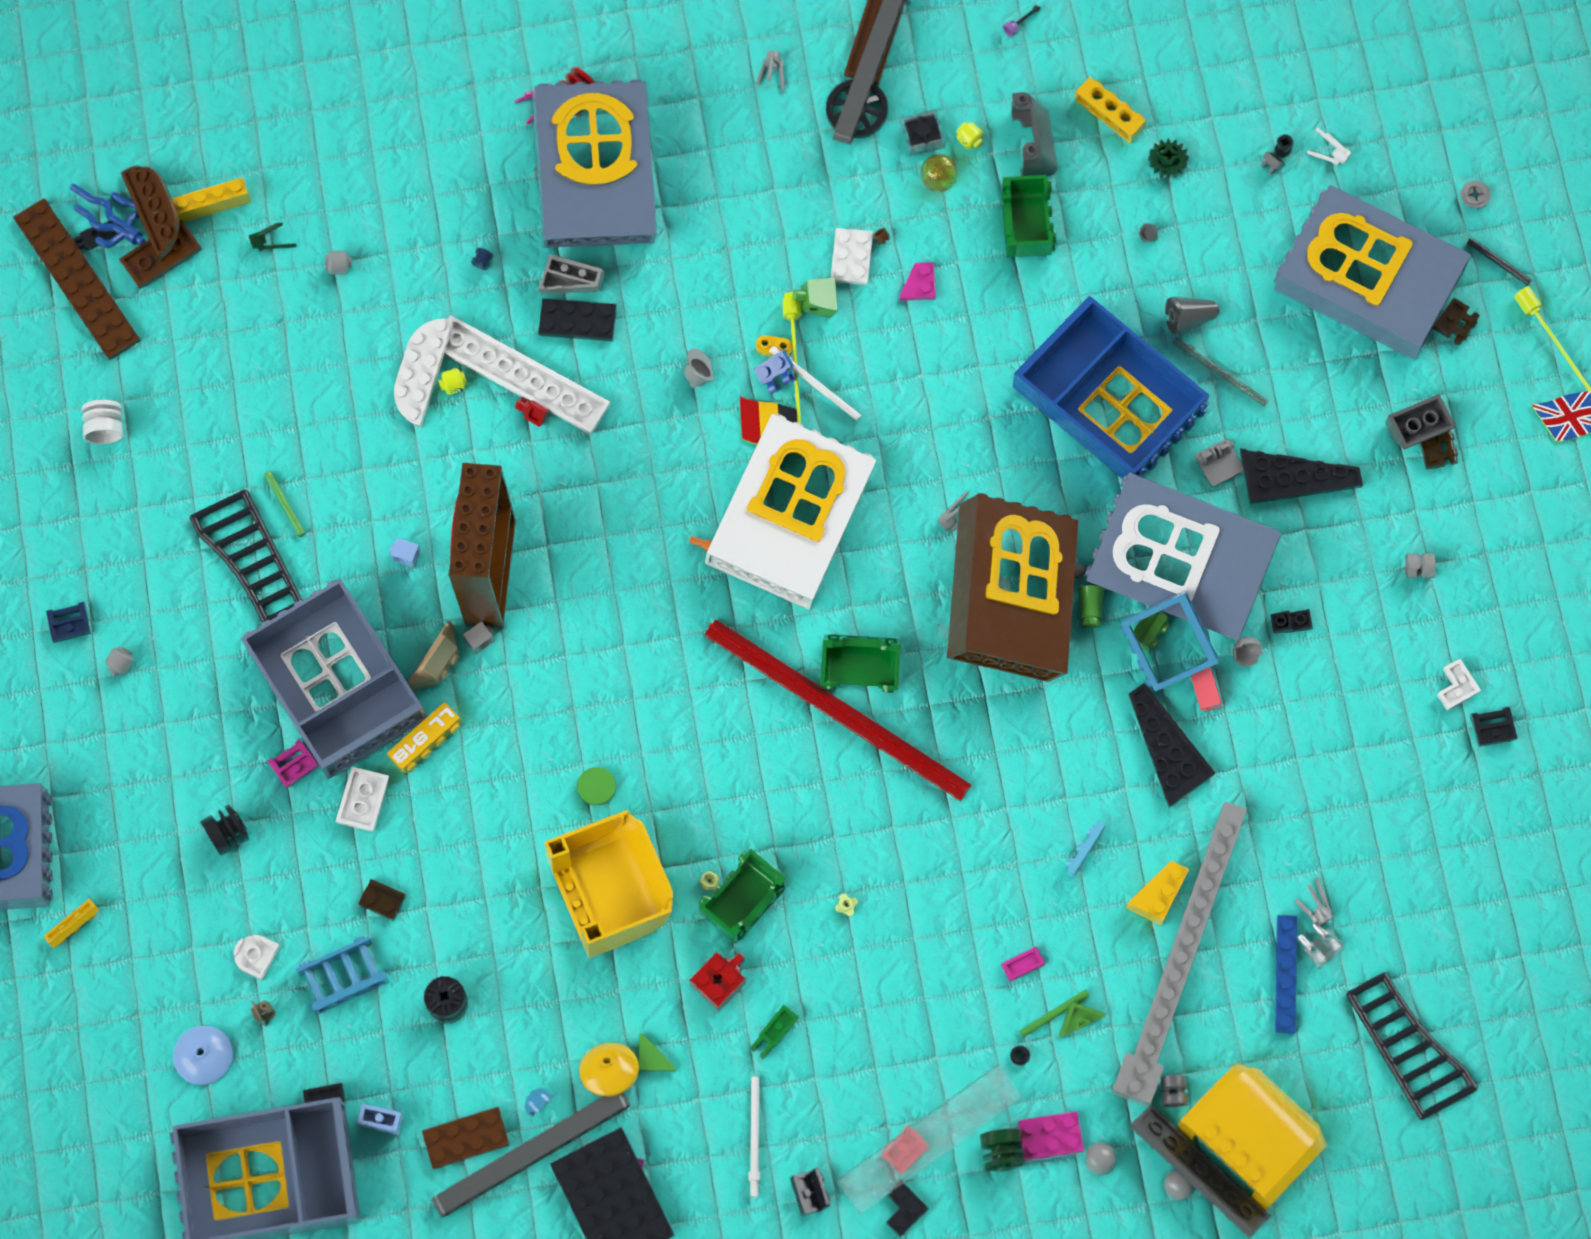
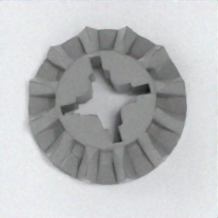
M1470 181L1462 187L1460 198H1462L1464 205L1466 204L1470 209H1479L1486 206L1491 194L1489 188L1484 183ZM1473 190L1476 192V195H1480L1477 201L1474 197H1471Z

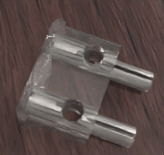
M1315 922L1312 927L1319 934L1316 939L1310 943L1303 934L1298 936L1297 939L1305 947L1304 953L1313 961L1316 969H1321L1344 949L1345 943L1341 942L1329 928L1324 930L1318 922Z

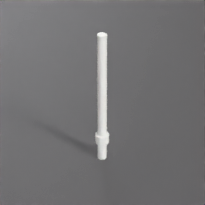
M773 346L769 352L775 355L780 350ZM792 361L794 366L790 369L856 421L860 419L861 414Z
M751 1077V1159L748 1181H750V1197H758V1181H760V1172H758L759 1077Z

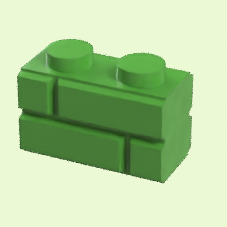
M1159 611L1139 621L1134 629V633L1143 651L1149 653L1151 648L1156 649L1160 642L1158 637L1161 633L1165 634L1170 626L1168 615Z

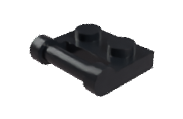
M1510 707L1482 714L1477 712L1470 714L1478 747L1518 739ZM1503 717L1506 720L1504 722H1498L1482 726L1480 724L1481 721Z

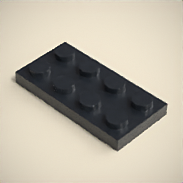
M542 299L538 334L539 336L613 341L617 304Z

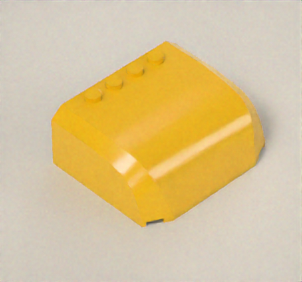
M629 811L620 812L544 842L546 858L589 958L648 935L660 928L668 920L672 912L673 890L644 824L630 815Z
M1240 1063L1235 1064L1193 1106L1177 1126L1191 1141L1196 1136L1199 1137L1255 1191L1252 1198L1266 1211L1327 1148L1320 1126L1261 1070Z

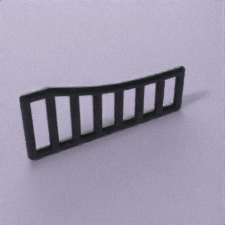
M241 490L190 515L189 519L197 535L213 549L235 574L254 605L262 623L266 620L274 619L278 613L283 610H289L294 607V604L267 616L263 608L264 606L289 594L292 595L295 603L302 600L248 490ZM242 498L244 499L247 508L202 528L199 519ZM250 514L255 521L254 524L217 542L208 536V534ZM257 530L260 531L263 537L262 540L231 555H228L222 549V547ZM265 546L268 547L271 553L270 556L241 570L234 562ZM273 562L276 563L279 569L278 572L250 585L245 577L246 575ZM281 578L284 579L287 585L286 588L261 600L258 599L254 591Z
M1386 972L1347 992V998L1420 1120L1434 1115L1478 1090L1467 1068L1449 1054L1421 1025ZM1384 982L1389 992L1361 1006L1356 996ZM1394 999L1400 1009L1372 1024L1366 1013ZM1405 1015L1412 1025L1382 1041L1377 1030ZM1415 1032H1418L1425 1040L1392 1058L1387 1050V1047ZM1430 1047L1440 1055L1405 1075H1402L1397 1067L1398 1064ZM1446 1061L1456 1069L1415 1093L1412 1092L1407 1083ZM1463 1077L1468 1087L1423 1111L1418 1102L1419 1099L1455 1079Z

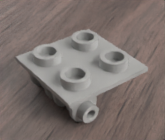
M1225 439L1194 455L1212 487L1243 472L1242 463L1233 450L1234 444L1231 440Z

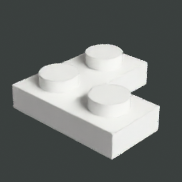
M1461 659L1443 668L1452 685L1440 691L1437 696L1447 711L1481 692Z

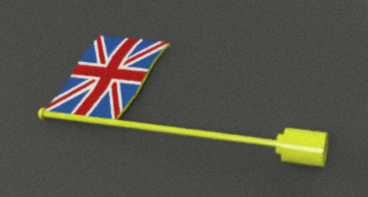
M1530 286L1525 287L1514 295L1515 300L1526 316L1536 315L1588 390L1568 394L1545 403L1531 404V406L1556 442L1573 440L1590 434L1591 388L1540 316L1541 302Z

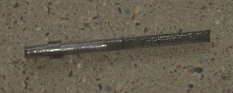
M1177 337L1174 339L1172 344L1183 350L1184 354L1189 358L1193 357L1265 407L1269 400L1197 352L1196 348L1191 344L1187 345Z

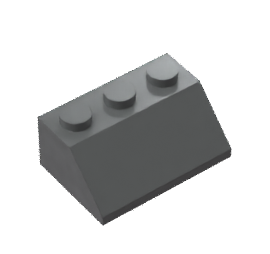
M1440 394L1390 414L1385 421L1393 440L1404 450L1456 428Z

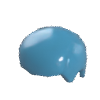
M543 1088L531 1091L525 1101L526 1113L534 1117L533 1114L539 1113L555 1096Z

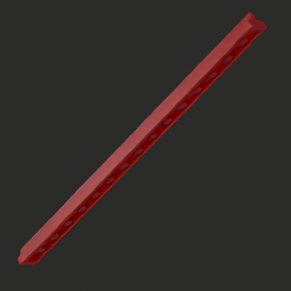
M716 619L713 623L709 624V629L704 634L705 637L961 802L971 788L970 783Z

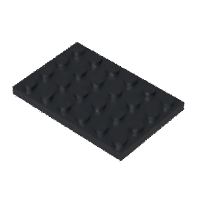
M622 1127L550 1163L586 1239H671L675 1237Z

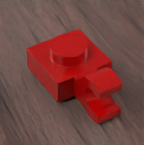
M521 397L520 401L517 400L515 404L516 409L525 413V419L538 427L543 425L549 409L534 400L529 402L524 397Z

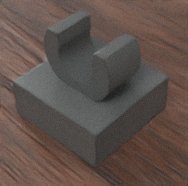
M1267 151L1263 156L1266 161L1262 162L1261 168H1265L1269 164L1271 169L1268 173L1273 174L1276 169H1281L1285 163L1274 153Z

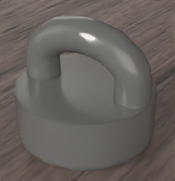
M1149 223L1141 226L1139 230L1141 240L1153 242L1158 239V230L1154 224Z

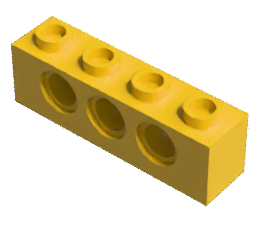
M1089 77L1075 91L1074 100L1130 144L1145 129L1146 120L1140 113H1135L1126 102H1121L1112 91H1107L1098 80ZM1099 96L1101 99L1096 100L1093 97ZM1113 107L1115 110L1110 111L1107 108ZM1127 118L1129 121L1124 122L1121 119Z

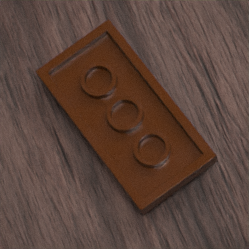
M179 220V231L172 250L164 258L160 259L156 256L150 240L119 258V261L139 289H142L202 250L182 220Z
M499 1107L422 1130L433 1170L510 1146Z

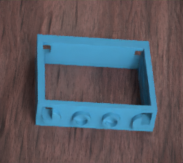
M1186 590L1135 613L1121 622V631L1124 636H1128L1130 640L1129 647L1133 654H1137L1139 658L1137 663L1141 671L1145 670L1148 676L1146 677L1147 684L1150 688L1153 687L1155 692L1219 662V657ZM1180 602L1208 660L1158 682L1131 624Z

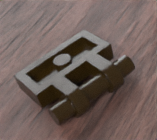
M1453 298L1435 323L1433 329L1447 338L1454 333L1457 336L1454 343L1460 345L1462 341L1468 338L1469 331L1477 325L1480 315L1477 312H1474L1472 316L1468 315L1467 312L1470 307ZM1461 320L1466 323L1462 329L1458 327Z
M1451 430L1445 432L1443 436L1438 435L1420 443L1425 470L1444 467L1445 459H1450L1451 465L1458 463V452L1454 447L1453 441L1455 438ZM1446 443L1448 451L1442 452L1441 444Z

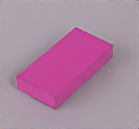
M1037 947L1001 963L1009 982L1045 965Z

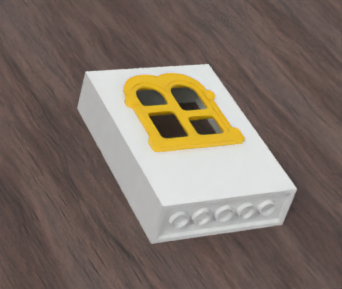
M772 414L707 551L705 564L810 610L870 479L876 459L868 453L862 454L856 451L850 445L844 446L834 438H826L816 430L810 431L798 422L792 423L782 415ZM789 453H799L806 460V467L800 478L780 470L784 457ZM820 465L829 466L835 474L834 482L825 499L805 491V486L812 471ZM775 478L782 479L796 487L787 509L783 513L767 507L763 503ZM800 499L820 506L821 510L814 525H808L793 518L792 514Z

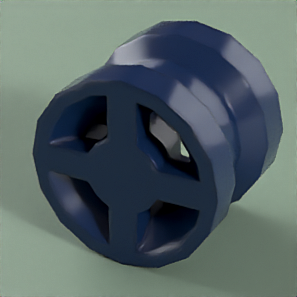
M477 248L475 251L476 256L472 258L471 264L479 269L487 270L489 267L488 263L492 260L493 254L486 249Z

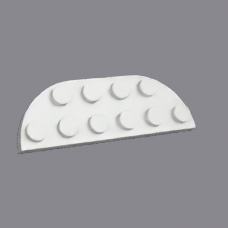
M451 319L432 320L414 332L407 344L395 382L394 398L398 410L409 422L418 427H422L454 325V321Z

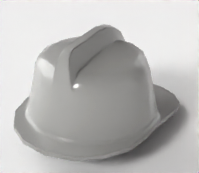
M695 348L690 349L687 354L688 363L684 370V375L689 380L690 386L695 388L696 386L704 385L706 382H712L714 378L711 361L702 351Z

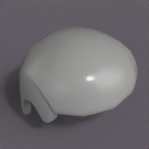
M1242 637L1236 641L1233 646L1235 662L1240 666L1256 664L1259 655H1262L1260 641L1254 637Z
M1104 1142L1092 1144L1087 1150L1085 1161L1090 1172L1096 1175H1106L1113 1170L1116 1162V1153L1111 1145Z
M1176 1169L1167 1174L1164 1187L1166 1193L1171 1198L1183 1200L1192 1194L1194 1186L1185 1177L1181 1176Z

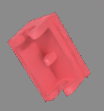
M1211 667L1191 675L1200 710L1208 712L1223 708Z

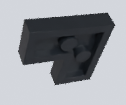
M901 1179L886 1193L900 1208L886 1221V1224L901 1237L929 1208Z

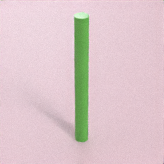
M271 471L266 472L264 476L299 537L304 536L306 533Z
M1085 989L1019 1031L1021 1036L1024 1038L1067 1011L1071 1001L1080 1003L1090 996L1088 991Z

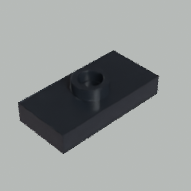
M343 1083L303 1090L304 1103L338 1097L346 1103Z

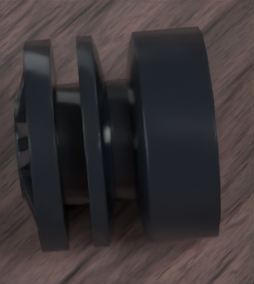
M229 804L225 806L229 813L227 816H224L220 809L218 810L220 820L217 821L212 815H209L200 821L220 856L232 850L230 840L233 839L238 846L241 845L237 836L242 835L245 842L250 840L246 826L238 813Z
M450 976L435 978L427 985L424 991L425 1005L430 1015L436 1021L454 1023L460 1020L468 1009L466 992L462 984L455 978ZM448 995V997H449L448 1000H446V999L442 1000V998H441L442 996H445V997H446V996Z

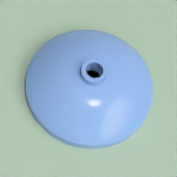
M197 1026L186 1031L178 1039L173 1052V1062L177 1072L183 1079L196 1085H208L220 1080L228 1072L233 1060V1049L228 1037L219 1029L211 1026ZM201 1049L204 1050V1054L198 1056V1051Z

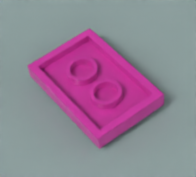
M1077 1111L1018 1120V1127L1022 1133L1023 1144L1021 1145L1022 1150H1024L1023 1156L1025 1161L1084 1152Z

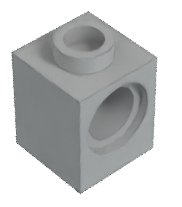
M482 621L463 634L465 641L475 654H478L495 642L493 638L494 631L489 625L485 626Z

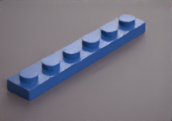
M1277 915L1275 1033L1295 1034L1297 916Z

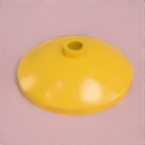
M603 1043L593 1047L584 1055L579 1067V1075L584 1087L591 1093L604 1097L616 1096L627 1091L635 1083L639 1073L636 1055L631 1049L619 1043Z

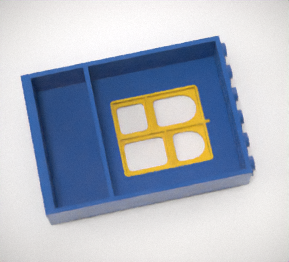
M1090 295L1014 373L1013 378L1014 389L1121 479H1123L1124 475L1128 476L1129 473L1144 478L1146 471H1151L1157 465V460L1160 457L1164 458L1170 451L1169 447L1173 443L1176 445L1181 440L1183 432L1185 430L1189 431L1194 426V421L1198 417L1202 418L1207 412L1206 407L1209 405V394ZM1117 374H1121L1134 385V388L1122 401H1118L1105 390V386ZM1138 394H1145L1160 407L1162 416L1159 421L1153 424L1145 423L1128 409L1127 406ZM1098 395L1104 398L1121 414L1109 428H1104L1084 410ZM1127 420L1135 424L1141 431V439L1135 445H1126L1114 436V433Z

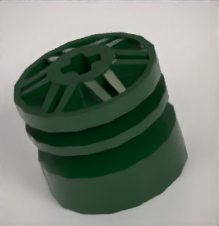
M999 1129L980 1134L981 1149L991 1151L983 1155V1160L989 1161L984 1163V1170L1004 1172L1026 1165L1025 1158L1020 1157L1024 1155V1150L1014 1148L1023 1144L1021 1129Z

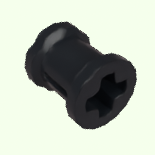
M1284 134L1278 137L1277 145L1275 146V152L1278 156L1287 157L1290 155L1293 146L1291 136Z

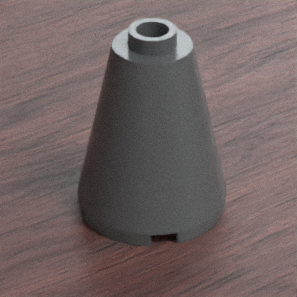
M1173 296L1168 298L1165 303V315L1169 316V321H1166L1172 334H1179L1214 320L1219 314V306L1213 300Z

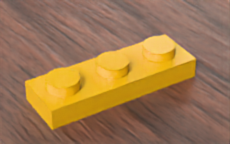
M89 898L43 937L54 949L56 946L61 945L70 934L77 932L87 920L94 918L100 910Z

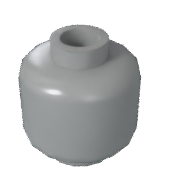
M330 251L328 256H325L326 271H329L331 275H346L348 268H352V258L348 257L346 251Z
M120 646L113 648L105 661V664L109 667L108 671L116 676L127 674L134 662L133 653Z

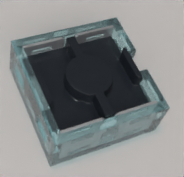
M936 109L901 117V127L909 156L945 148L946 141L943 131L940 129V120Z

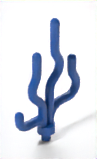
M76 184L70 186L73 192L87 201L102 205L105 208L107 219L114 223H99L91 212L80 205H75L74 210L87 218L94 229L118 233L108 241L97 237L95 242L104 248H111L124 238L133 245L137 243L143 245L146 240L142 237V232L132 227V223L140 217L133 200L123 198L115 192L110 195L119 204L135 209L124 222L113 214L111 203L108 200L95 197Z

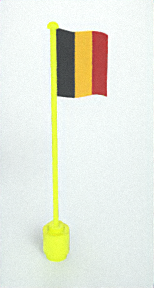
M788 292L784 294L782 299L783 317L791 321L793 361L797 364L795 321L802 316L801 301L793 300V292ZM794 372L796 378V409L778 403L753 401L740 396L743 440L758 444L772 414L782 415L792 423L798 422L801 424L797 373Z

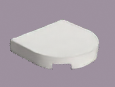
M260 935L242 938L234 949L235 963L243 972L263 981L280 948V944Z

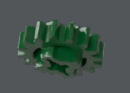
M1167 138L1166 143L1162 139L1159 145L1154 143L1148 157L1149 167L1154 168L1153 173L1160 172V177L1166 174L1167 179L1170 178L1171 174L1174 177H1177V172L1182 174L1183 168H1187V161L1189 159V156L1186 155L1187 149L1182 150L1183 144L1177 145V140L1171 143L1169 138Z

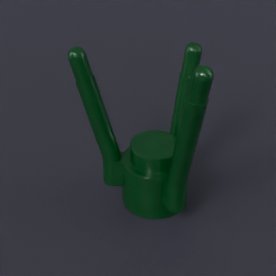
M277 222L260 232L249 235L253 249L258 248L259 252L267 249L296 247L297 244L264 246L267 243L265 234L283 225L282 222Z

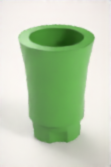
M1096 585L1081 586L1078 590L1082 626L1087 628L1100 627L1105 588Z

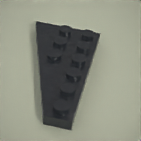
M1243 448L1239 450L1250 504L1362 488L1363 486L1359 467L1324 463V461H1310L1305 458L1280 454H1266L1262 451L1254 452Z
M1143 683L1129 693V699L1168 808H1170L1212 778L1216 773L1147 685Z

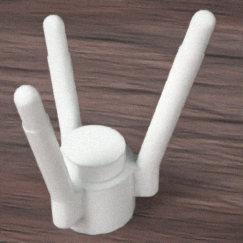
M1316 128L1315 130L1336 148L1332 154L1334 158L1312 151L1307 153L1336 165L1339 162L1344 164L1352 152L1343 147L1330 134H1325L1319 128Z

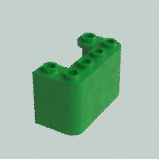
M1047 175L1003 177L1002 208L1007 258L1052 255V251H1055L1056 233H1054L1053 223H1050L1049 217H1052V206H1048V200H1051L1052 185L1051 181H1048Z
M752 849L748 852L744 851L739 856L738 869L735 872L732 870L725 878L727 881L722 886H717L711 895H705L699 901L700 914L735 944L747 934L787 887V879Z

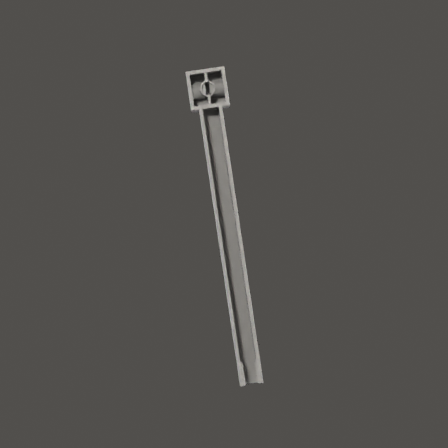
M1224 801L1135 1053L1132 1055L1126 1052L1111 1093L1113 1095L1148 1108L1150 1107L1164 1066L1157 1064L1243 822L1247 810L1245 808Z

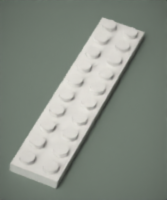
M450 315L448 319L453 320L454 325L446 347L445 356L511 392L528 399L530 402L534 400L549 409L548 412L592 435L611 405L610 401Z

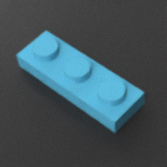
M1098 821L1096 826L1092 825L1086 834L1089 836L1086 842L1081 841L1076 850L1079 853L1075 858L1071 857L1066 865L1068 868L1067 875L1074 878L1103 833L1104 824Z

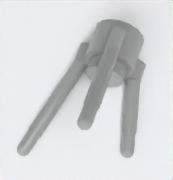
M768 51L766 59L763 60L756 85L760 84L766 66L768 68L767 82L771 80L772 70H776L779 67L781 90L785 92L781 54L777 51Z
M965 491L938 518V522L945 531L950 529L953 532L957 529L958 524L955 523L958 520L955 515L959 513V507L955 511H951L968 495V491Z
M1315 877L1324 905L1321 904L1311 884L1307 886L1318 908L1313 910L1315 914L1298 899H1295V902L1312 919L1313 923L1318 922L1319 925H1322L1333 918L1331 914L1333 912L1328 905L1319 878Z

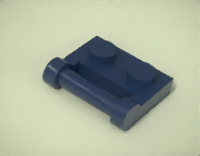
M84 601L79 602L75 606L55 611L52 609L46 611L53 643L91 634ZM80 612L79 616L55 621V618Z

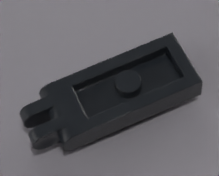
M107 221V222H105V223H102V224H108V223L114 224V223H112L111 221ZM92 227L81 231L80 236L75 237L74 241L78 243L77 247L79 250L83 248L90 250L100 246L95 242L97 237L108 241L118 233L114 231H99Z

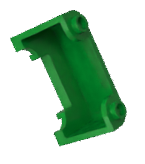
M824 635L820 686H825V689H836V686L840 684L878 686L882 689V692L894 693V690H898L901 640L885 637Z

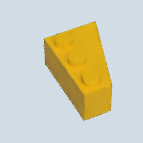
M1170 861L1127 903L1126 909L1162 926L1189 869Z

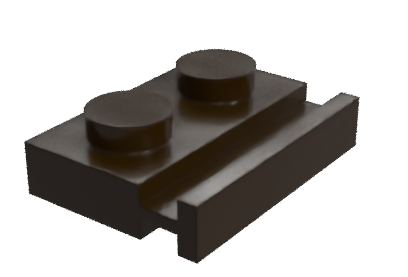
M370 879L358 905L394 921L406 898V894Z

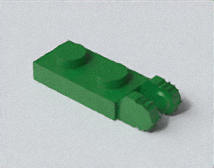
M783 1005L761 1031L750 1050L755 1052L764 1040L769 1045L761 1052L760 1058L765 1059L796 1023L799 1016Z

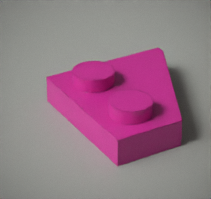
M915 263L900 294V301L936 299L934 263Z

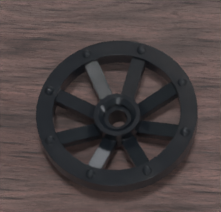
M853 79L838 84L827 98L826 116L834 130L842 111L834 116L832 107L833 105L844 106L846 100L836 99V97L843 91L848 95ZM876 84L873 85L871 90L876 96L868 98L861 117L865 129L857 130L854 138H864L876 133L887 119V98ZM880 101L881 112L868 106V104ZM865 112L878 117V120L870 126Z

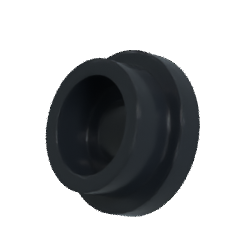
M1016 1046L1011 1050L1010 1059L1015 1065H1025L1030 1059V1052L1024 1046ZM1022 1053L1024 1057L1022 1059H1018L1016 1057V1054Z

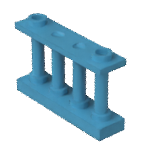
M369 936L358 937L354 940V943L312 962L305 961L299 965V968H296L299 976L306 975L316 998L315 1002L311 1004L316 1015L389 983L385 972L377 971L367 946L372 944ZM360 950L370 972V978L363 981L359 979L349 954ZM342 958L352 981L351 986L345 989L341 988L331 965V962ZM324 966L334 990L333 994L328 997L323 996L313 973L314 970Z

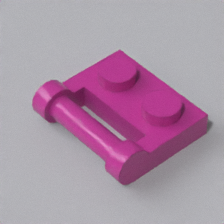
M300 739L295 742V745L276 758L268 760V763L286 789L319 767ZM298 751L302 752V754H300L299 756H297L281 768L278 767L280 763H282Z

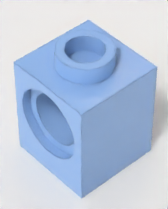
M397 538L396 542L392 543L389 551L393 561L413 568L421 552L418 544Z

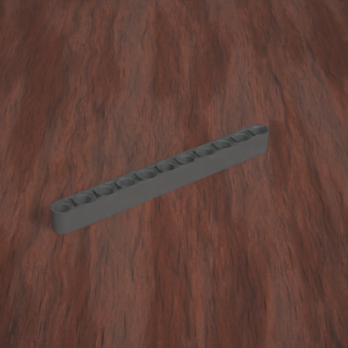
M905 0L882 1L837 122L833 140L848 145L852 144Z
M624 1093L610 1097L603 1096L437 1194L431 1201L440 1217H445L625 1111L631 1104Z

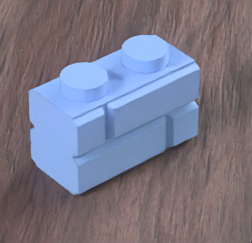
M362 1104L357 1123L363 1128L399 1135L404 1116L398 1111Z

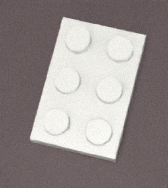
M836 228L831 278H835V283L868 284L873 231Z
M352 767L336 823L374 832L390 777Z

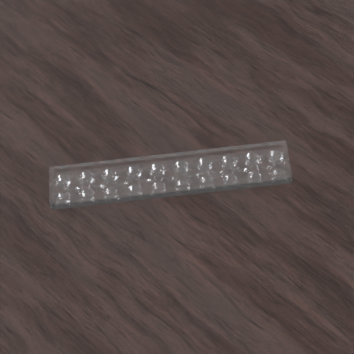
M998 1064L837 1179V1182L857 1212L861 1214L1022 1097Z

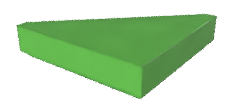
M1071 1001L1059 1036L1064 1037L1105 1017L1106 1014Z
M640 1033L639 1071L676 1072L673 1064Z

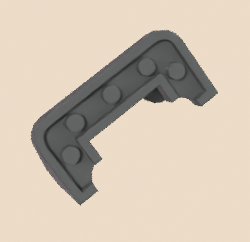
M1012 93V121L1018 120L1022 124V128L1032 127L1034 142L1025 144L1022 149L1023 164L1021 176L1053 175L1057 170V159L1048 110L1028 93Z

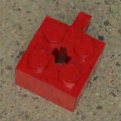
M716 952L690 979V985L713 1007L720 1011L746 983V978L739 973L741 971L739 966L745 961V958L738 953L732 960L729 957L725 960ZM720 978L722 983L720 985H718V983L717 985H715L714 980H719Z

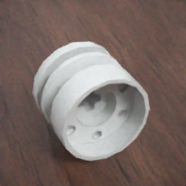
M94 400L85 403L82 406V419L85 422L83 424L84 440L93 444H109L123 438V425L120 422L122 419L121 404L112 400Z

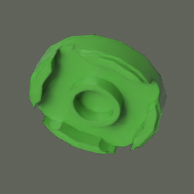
M589 768L579 777L577 784L578 793L582 800L589 805H604L615 795V778L605 768Z

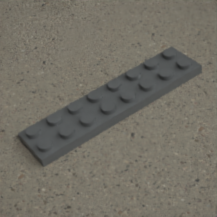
M1153 1105L1132 1122L1130 1127L1136 1134L1141 1136L1151 1148L1156 1150L1166 1162L1170 1163L1181 1176L1185 1177L1196 1190L1200 1191L1249 1238L1271 1217L1263 1207Z

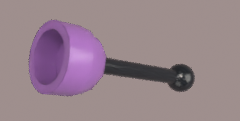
M1035 5L1033 10L1017 22L1008 21L1003 25L1004 32L1009 37L1014 36L1018 32V25L1033 13L1039 12L1040 6Z

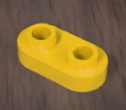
M763 335L756 341L757 352L764 356H774L769 352L773 346L780 351L786 350L789 356L793 353L791 341L785 338ZM767 342L768 345L763 346L762 343ZM786 345L787 348L781 349L780 346Z

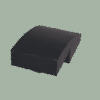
M1309 609L1291 613L1290 611L1270 614L1273 633H1290L1313 629Z

